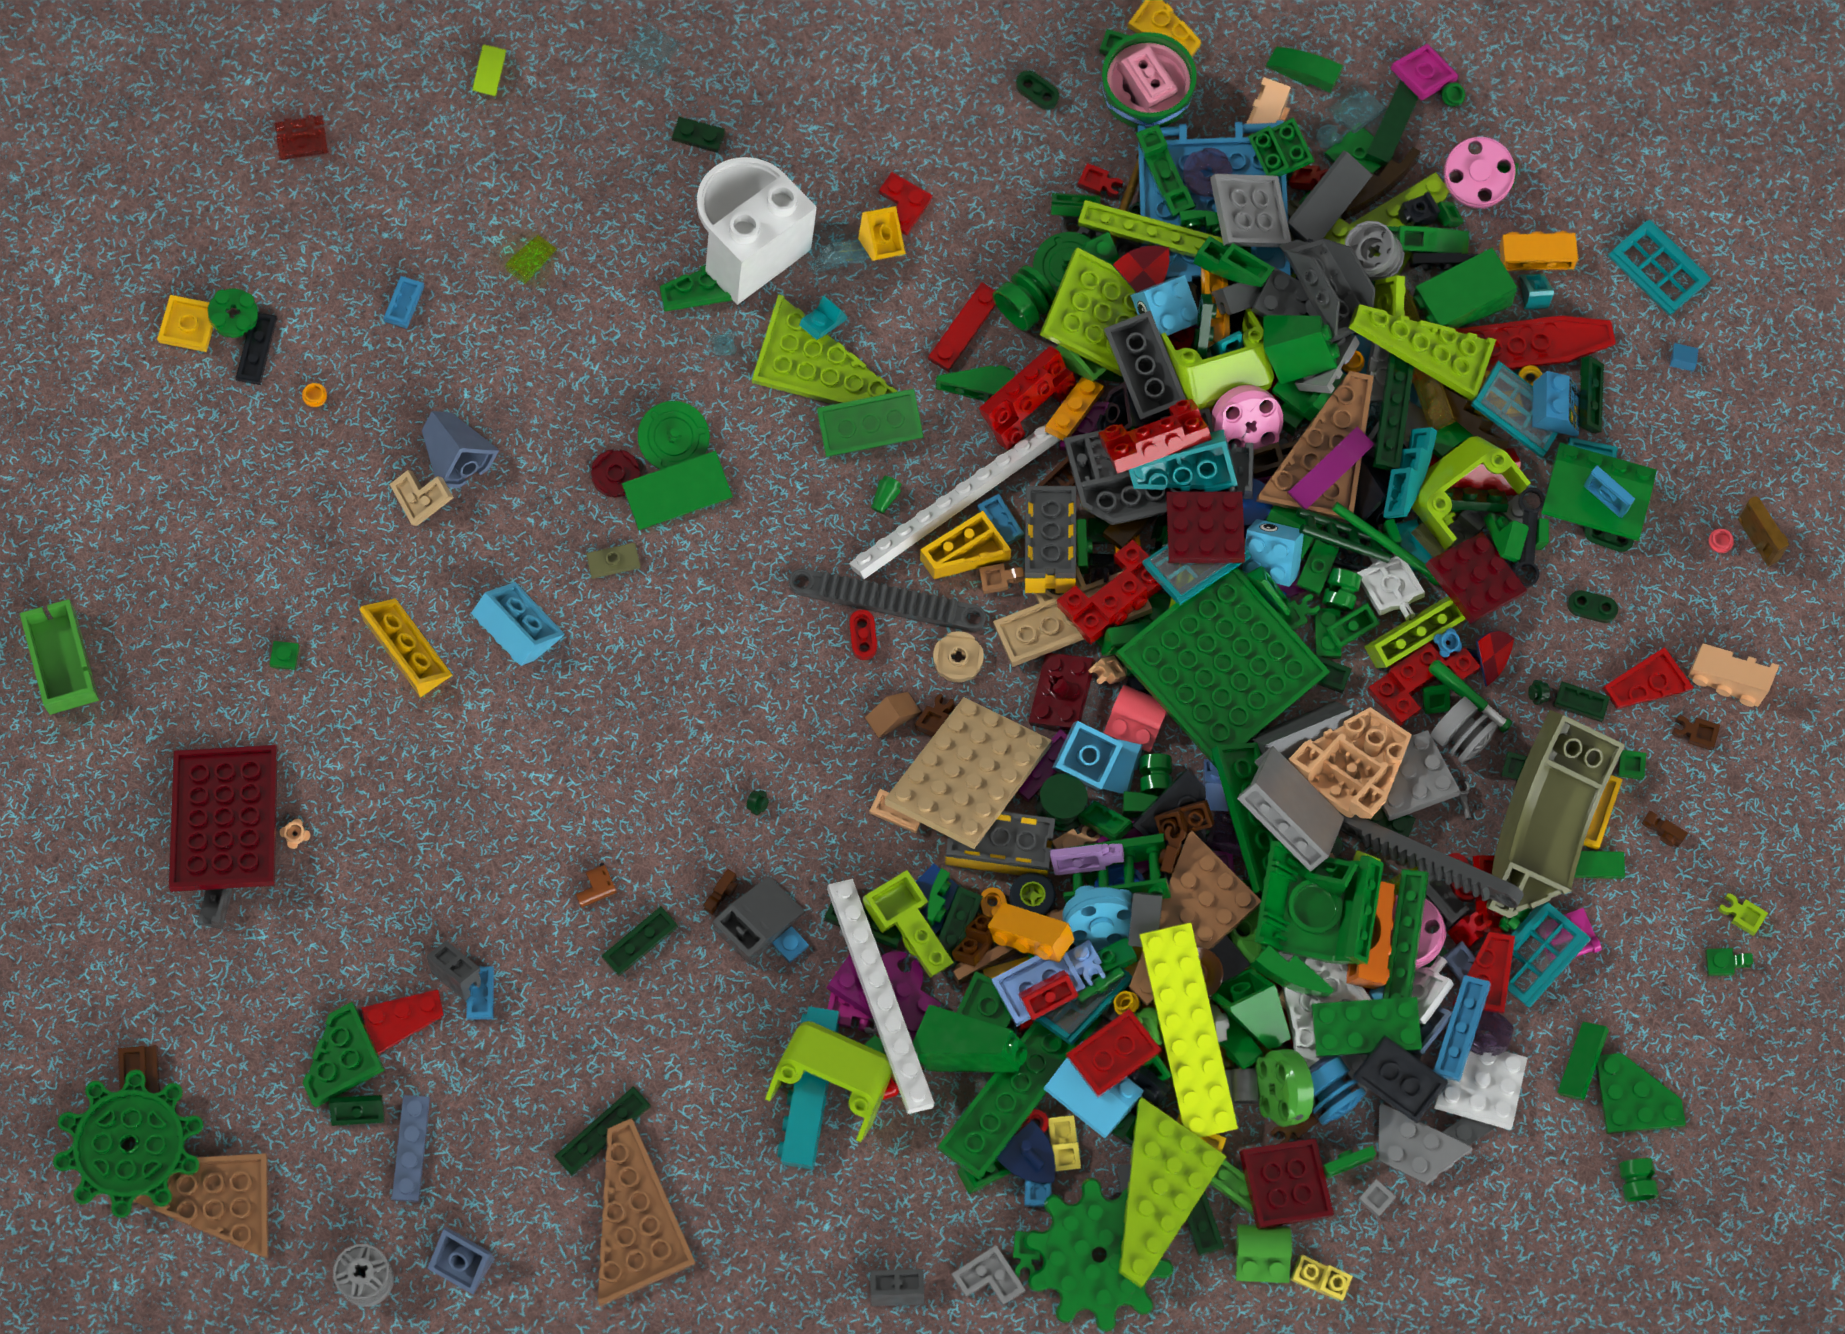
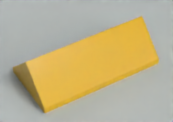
M396 598L361 606L359 610L363 621L419 697H422L452 676V673Z

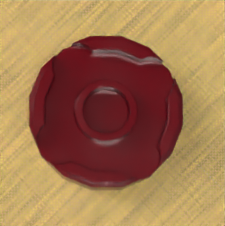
M607 450L598 455L591 467V478L595 488L603 495L614 498L625 496L622 483L641 476L639 463L632 454L625 450Z

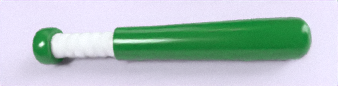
M1435 660L1430 664L1428 670L1432 675L1461 698L1467 697L1478 707L1477 711L1486 714L1499 726L1498 729L1502 733L1510 728L1512 721L1509 718L1505 719L1499 715L1498 712L1488 705L1484 698L1439 660Z

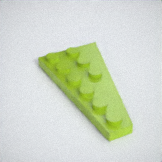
M1361 304L1355 308L1348 327L1471 401L1478 395L1496 339L1478 338L1477 334L1459 333L1454 328L1423 320L1416 322L1409 320L1408 316L1400 315L1397 317L1389 315L1384 310Z

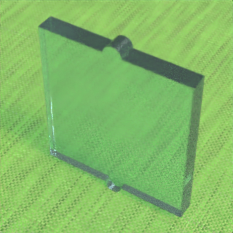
M647 25L625 58L639 65L640 69H646L660 76L681 43L667 36L666 32H660Z
M1359 86L1328 108V111L1339 120L1340 125L1343 124L1351 132L1356 133L1385 112L1386 107L1376 100L1375 95L1369 94Z

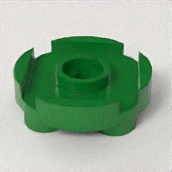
M234 288L219 290L209 303L208 318L210 324L220 335L237 338L255 327L258 320V308L254 297L243 290ZM231 308H235L240 314H235L234 318H230L229 313L226 312L231 310Z

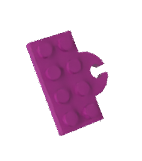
M891 951L883 954L881 958L911 1041L913 1042L929 1004L940 1007L941 1003L920 990L923 983V971L919 962L915 959L910 965V971L902 972L897 964L904 961L907 953ZM849 954L826 989L868 1017L873 1018L852 957Z

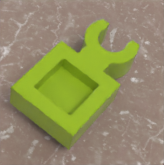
M1728 893L1724 899L1731 903V907L1728 908L1721 904L1718 908L1719 912L1724 915L1731 914L1735 916L1731 923L1754 936L1768 912L1748 900H1745L1741 905L1733 894Z

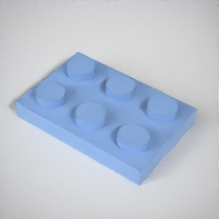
M1067 953L1064 954L1059 963L1052 960H1043L1039 956H1035L992 979L993 985L1016 1026L1031 1019L1018 996L1020 992L1062 970L1068 973L1077 993L1086 988Z

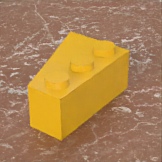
M981 511L920 549V561L933 579L1009 561L1011 558L1010 547L984 511Z

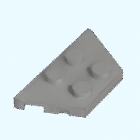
M1382 1103L1380 1104L1379 1161L1428 1185L1441 1172L1451 1168L1453 1163L1465 1154L1471 1153L1472 1147L1419 1121L1416 1124L1401 1112Z

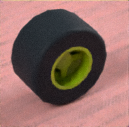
M1030 872L1022 874L1015 879L1010 888L1009 904L1046 915L1054 908L1056 896L1054 885L1046 876L1040 873Z

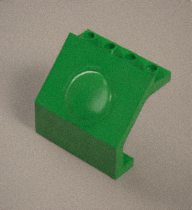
M1271 841L1262 900L1259 906L1258 924L1255 930V942L1261 945V949L1270 945L1278 953L1296 955L1333 964H1368L1384 863L1371 856H1361L1360 861H1349L1356 863L1358 867L1347 888L1338 897L1307 880L1304 876L1308 869L1280 841Z

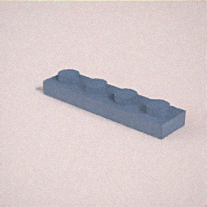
M403 1095L392 1193L393 1201L419 1202L430 1097Z

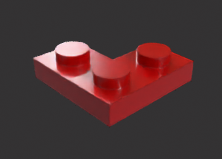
M893 172L890 173L879 189L880 195L897 204L896 209L901 233L906 236L933 199V195Z

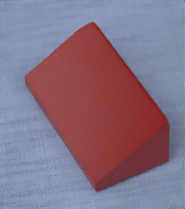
M1065 970L1018 994L1032 1021L1079 996Z

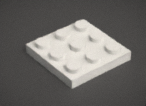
M1473 1042L1460 1082L1447 1079L1448 1084L1436 1098L1434 1109L1511 1130L1527 1057Z

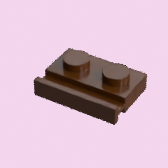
M158 1046L118 1048L119 1091L124 1087L126 1075L132 1070H140L145 1075L146 1090L150 1093L160 1092Z

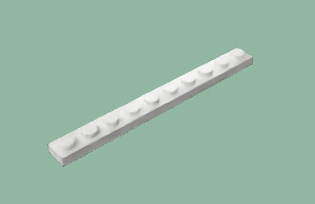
M1046 424L1038 427L1034 433L1024 440L1018 441L1013 448L997 456L986 467L977 470L973 476L959 483L956 488L946 495L939 497L928 508L919 511L915 517L898 526L887 537L878 540L870 549L858 554L849 563L852 570L863 579L867 578L1061 439L1045 432Z
M850 879L828 884L827 891L908 1114L931 1109L934 1106L933 1098L854 881Z

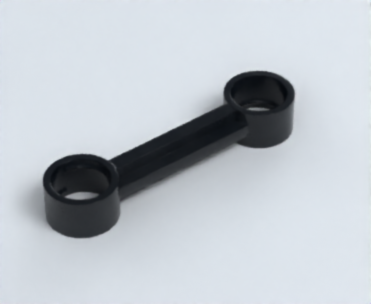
M1534 487L1525 489L1518 499L1519 508L1523 512L1522 523L1528 525L1529 529L1520 562L1515 568L1514 573L1518 577L1517 571L1521 567L1526 566L1532 568L1535 572L1533 582L1528 584L1522 582L1525 588L1532 587L1538 581L1540 575L1539 569L1535 565L1538 512L1544 505L1545 497L1541 490ZM1526 493L1536 494L1541 504L1536 509L1526 508L1522 502Z

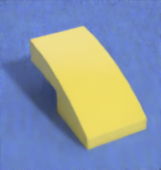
M1074 1115L1048 1118L1050 1143L1056 1165L1055 1171L1081 1169Z

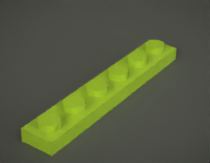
M1087 200L1084 202L1078 220V226L1103 233L1109 232L1110 235L1150 246L1169 247V251L1193 258L1196 257L1198 250L1209 236L1223 244L1221 237Z

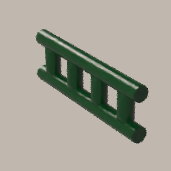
M1301 507L1297 509L1296 516L1305 519L1306 525L1302 524L1300 526L1299 533L1385 563L1390 561L1391 554L1382 551V545L1355 526ZM1316 523L1327 527L1328 532L1317 529ZM1338 531L1348 534L1349 539L1340 537ZM1360 539L1369 541L1371 547L1360 544Z

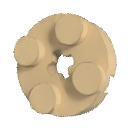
M951 632L935 645L933 651L934 666L937 673L948 681L965 682L972 680L983 665V648L969 633ZM956 652H961V655L966 658L960 662H955L951 655L954 656Z

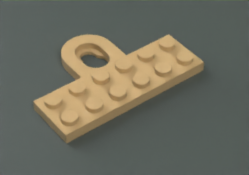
M1076 564V586L1090 598L1123 571L1109 576L1107 583L1104 582V579L1086 585ZM1045 589V593H1034L1038 604L993 621L995 630L1012 667L1084 640L1074 624L1057 607L1056 600L1063 594L1055 595L1050 593L1048 589ZM1149 600L1140 610L1131 612L1122 624L1153 613Z

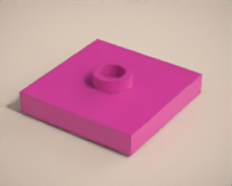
M1428 43L1392 63L1391 70L1421 101L1440 91L1447 84L1457 81L1459 76Z

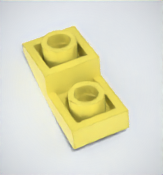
M1299 1255L1290 1280L1343 1301L1353 1276L1331 1265L1325 1266L1305 1255Z

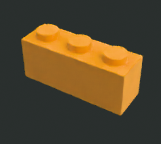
M1541 231L1532 232L1531 234L1509 232L1502 235L1499 244L1501 262L1507 271L1574 269L1578 261L1576 233H1568L1567 231L1544 234Z
M1007 903L1001 905L988 924L992 939L998 945H1006L1022 953L1028 952L1039 956L1043 960H1052L1058 963L1075 940L1069 923Z

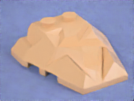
M1370 707L1345 720L1343 726L1332 731V729L1325 731L1323 737L1315 741L1310 739L1304 742L1288 761L1340 813L1348 818L1357 815L1360 818L1371 819L1387 801L1412 734Z

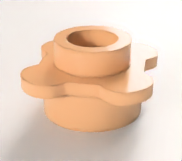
M294 819L280 829L281 837H285L288 842L287 845L291 849L297 848L298 844L302 841L310 839V832L304 829L302 826L303 822L300 819Z

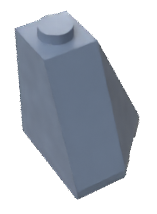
M432 411L422 429L435 478L437 476L443 477L448 488H460L467 484L465 478L475 472L481 475L488 471L499 452L497 447L452 412Z

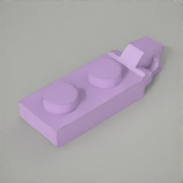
M1097 844L1050 850V857L1055 875L1106 870V866L1112 865V863L1124 862V849L1122 844Z

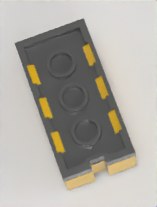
M1026 486L1025 593H1045V589H1055V593H1066L1076 585V486Z
M1002 811L975 849L948 837L945 865L1020 876L1034 872L1047 877L1055 819Z

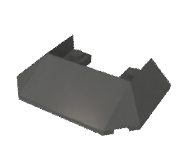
M1209 407L1200 410L1201 417L1209 427L1210 433L1214 432ZM1103 430L1064 438L1081 507L1111 525L1166 514L1167 492H1205L1203 489H1190V491H1181L1179 488H1165V490L1134 489L1129 472L1117 474L1108 454L1101 444L1098 432Z

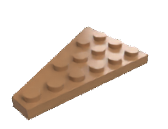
M1349 371L1323 408L1258 494L1256 502L1294 510L1301 507L1287 492L1357 426L1365 434L1374 376ZM1362 457L1311 504L1307 510L1345 520L1331 510L1333 505L1338 502L1354 513Z
M1191 831L1187 835L1168 885L1171 898H1166L1162 901L1160 929L1191 922L1196 946L1211 950L1260 906L1261 900ZM1142 952L1129 988L1148 1007L1154 1002Z
M631 1118L608 1128L597 1300L600 1307L696 1264L633 1119Z
M266 1153L196 1157L200 1164L196 1173L192 1175L175 1173L169 1177L167 1185L172 1193V1200L167 1206L159 1207L155 1205L152 1199L146 1195H140L133 1200L137 1204L257 1256L269 1258L268 1155Z

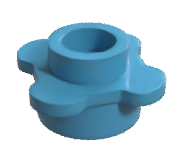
M1452 628L1447 629L1443 634H1436L1434 636V643L1438 645L1440 649L1439 654L1442 657H1448L1450 653L1454 651L1459 652L1462 649L1460 637Z

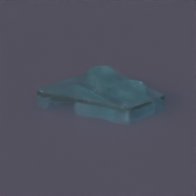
M860 241L832 242L827 245L810 267L814 275L852 263L864 262L869 255Z

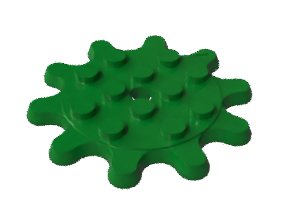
M140 1070L130 1071L126 1075L124 1087L117 1092L108 1091L100 1081L90 1082L85 1088L86 1096L90 1101L88 1110L82 1114L65 1112L58 1118L59 1128L72 1135L73 1143L68 1150L56 1154L53 1159V1165L61 1172L76 1170L80 1173L81 1182L73 1194L75 1201L85 1205L91 1202L97 1195L106 1194L111 1198V1211L117 1218L127 1217L131 1213L133 1200L140 1195L149 1196L153 1203L159 1207L167 1206L172 1200V1193L167 1185L169 1177L175 1173L192 1175L199 1169V1160L184 1150V1143L187 1138L197 1135L202 1131L204 1127L202 1119L196 1115L181 1117L176 1113L175 1106L183 1095L182 1087L179 1084L170 1083L162 1091L150 1093L145 1088V1075ZM128 1138H133L136 1140L137 1145L132 1150H129V1152L122 1149L123 1142Z
M1088 1178L1082 1184V1197L1075 1204L1066 1203L1059 1195L1048 1196L1045 1199L1044 1207L1052 1218L1051 1227L1043 1232L1032 1230L1025 1234V1246L1030 1250L1039 1252L1044 1260L1042 1268L1030 1275L1028 1285L1036 1292L1051 1288L1059 1293L1060 1303L1056 1309V1317L1060 1322L1069 1323L1080 1310L1088 1309L1094 1313L1097 1327L1102 1331L1108 1332L1116 1325L1115 1314L1120 1306L1129 1305L1142 1315L1150 1313L1153 1309V1301L1146 1292V1283L1151 1278L1166 1279L1170 1277L1174 1267L1170 1260L1161 1258L1141 1288L1119 1273L1128 1187L1124 1189L1119 1198L1109 1200L1103 1195L1100 1182L1095 1178ZM1102 1247L1106 1250V1258L1103 1262L1098 1263L1092 1259L1091 1254L1094 1248Z

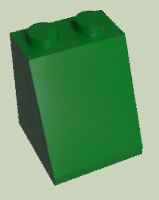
M1263 316L1264 350L1280 384L1337 368V358L1340 357L1339 347L1337 343H1332L1330 327L1328 324L1324 325L1321 316Z
M1252 968L1223 981L1219 989L1210 996L1249 1036L1267 1049L1280 1047L1284 1042L1291 1039L1275 984Z

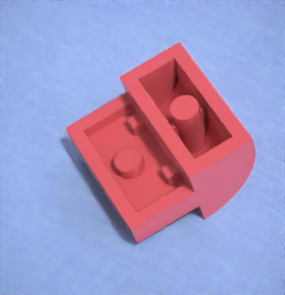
M1123 685L1103 733L1116 739L1142 744V750L1151 752L1167 712L1153 696Z

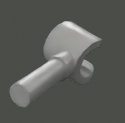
M1465 781V791H1460V795L1456 798L1460 799L1465 819L1472 818L1467 799L1470 785Z

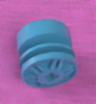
M1339 1056L1311 1074L1314 1100H1319V1103L1312 1112L1317 1114L1326 1110L1318 1119L1322 1125L1343 1117L1355 1108L1358 1102L1366 1095V1091L1362 1087L1351 1092L1359 1083L1356 1079L1346 1083L1343 1081L1350 1072V1069Z

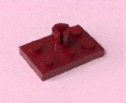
M1056 653L1045 654L1028 723L1036 727L1070 731L1074 722H1081L1093 672L1090 673L1088 670L1096 661L1090 657Z

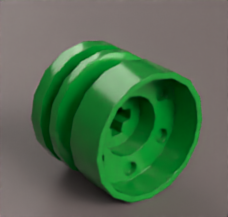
M1028 265L1022 266L1018 273L1013 274L1011 282H1004L993 292L994 302L1000 312L1022 331H1028L1040 320L1039 314L1045 315L1049 312L1056 296V292L1045 277Z

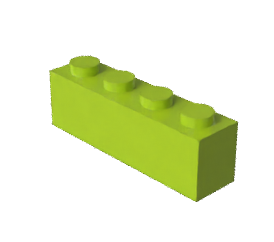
M1448 596L1364 647L1376 668H1386L1433 640L1436 634L1446 632L1447 629L1456 626L1466 618Z

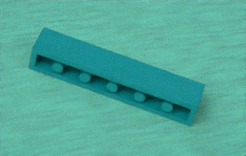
M808 1006L807 1014H802L801 1023L811 1021L838 1033V1020L840 1022L841 1015L839 1011ZM804 1071L800 1080L794 1083V1089L788 1092L787 1106H790L789 1116H784L782 1131L786 1132L784 1142L780 1141L777 1156L781 1158L783 1165L814 1170L829 1081L807 1071Z

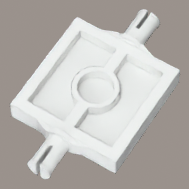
M1398 556L1391 558L1388 563L1369 557L1372 565L1357 572V574L1362 576L1361 586L1379 616L1400 609L1406 620L1414 618L1415 613L1409 604L1424 598L1425 591L1410 566Z
M1438 956L1431 967H1420L1415 971L1412 997H1417L1419 1023L1423 1025L1427 1023L1454 986L1450 978L1439 974L1445 964H1447V960L1442 956Z

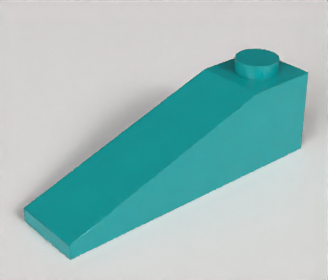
M1224 429L1211 432L1212 440L1129 469L1134 489L1165 490V488H1179L1181 491L1203 489L1205 492H1215L1238 486Z

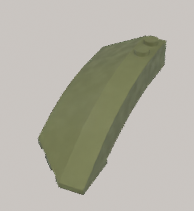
M1549 710L1528 754L1510 800L1492 869L1493 876L1517 886L1524 896L1516 908L1505 906L1492 899L1487 900L1486 908L1511 918L1518 915V912L1529 907H1537L1550 901V898L1573 891L1571 888L1588 829L1625 744L1563 714Z

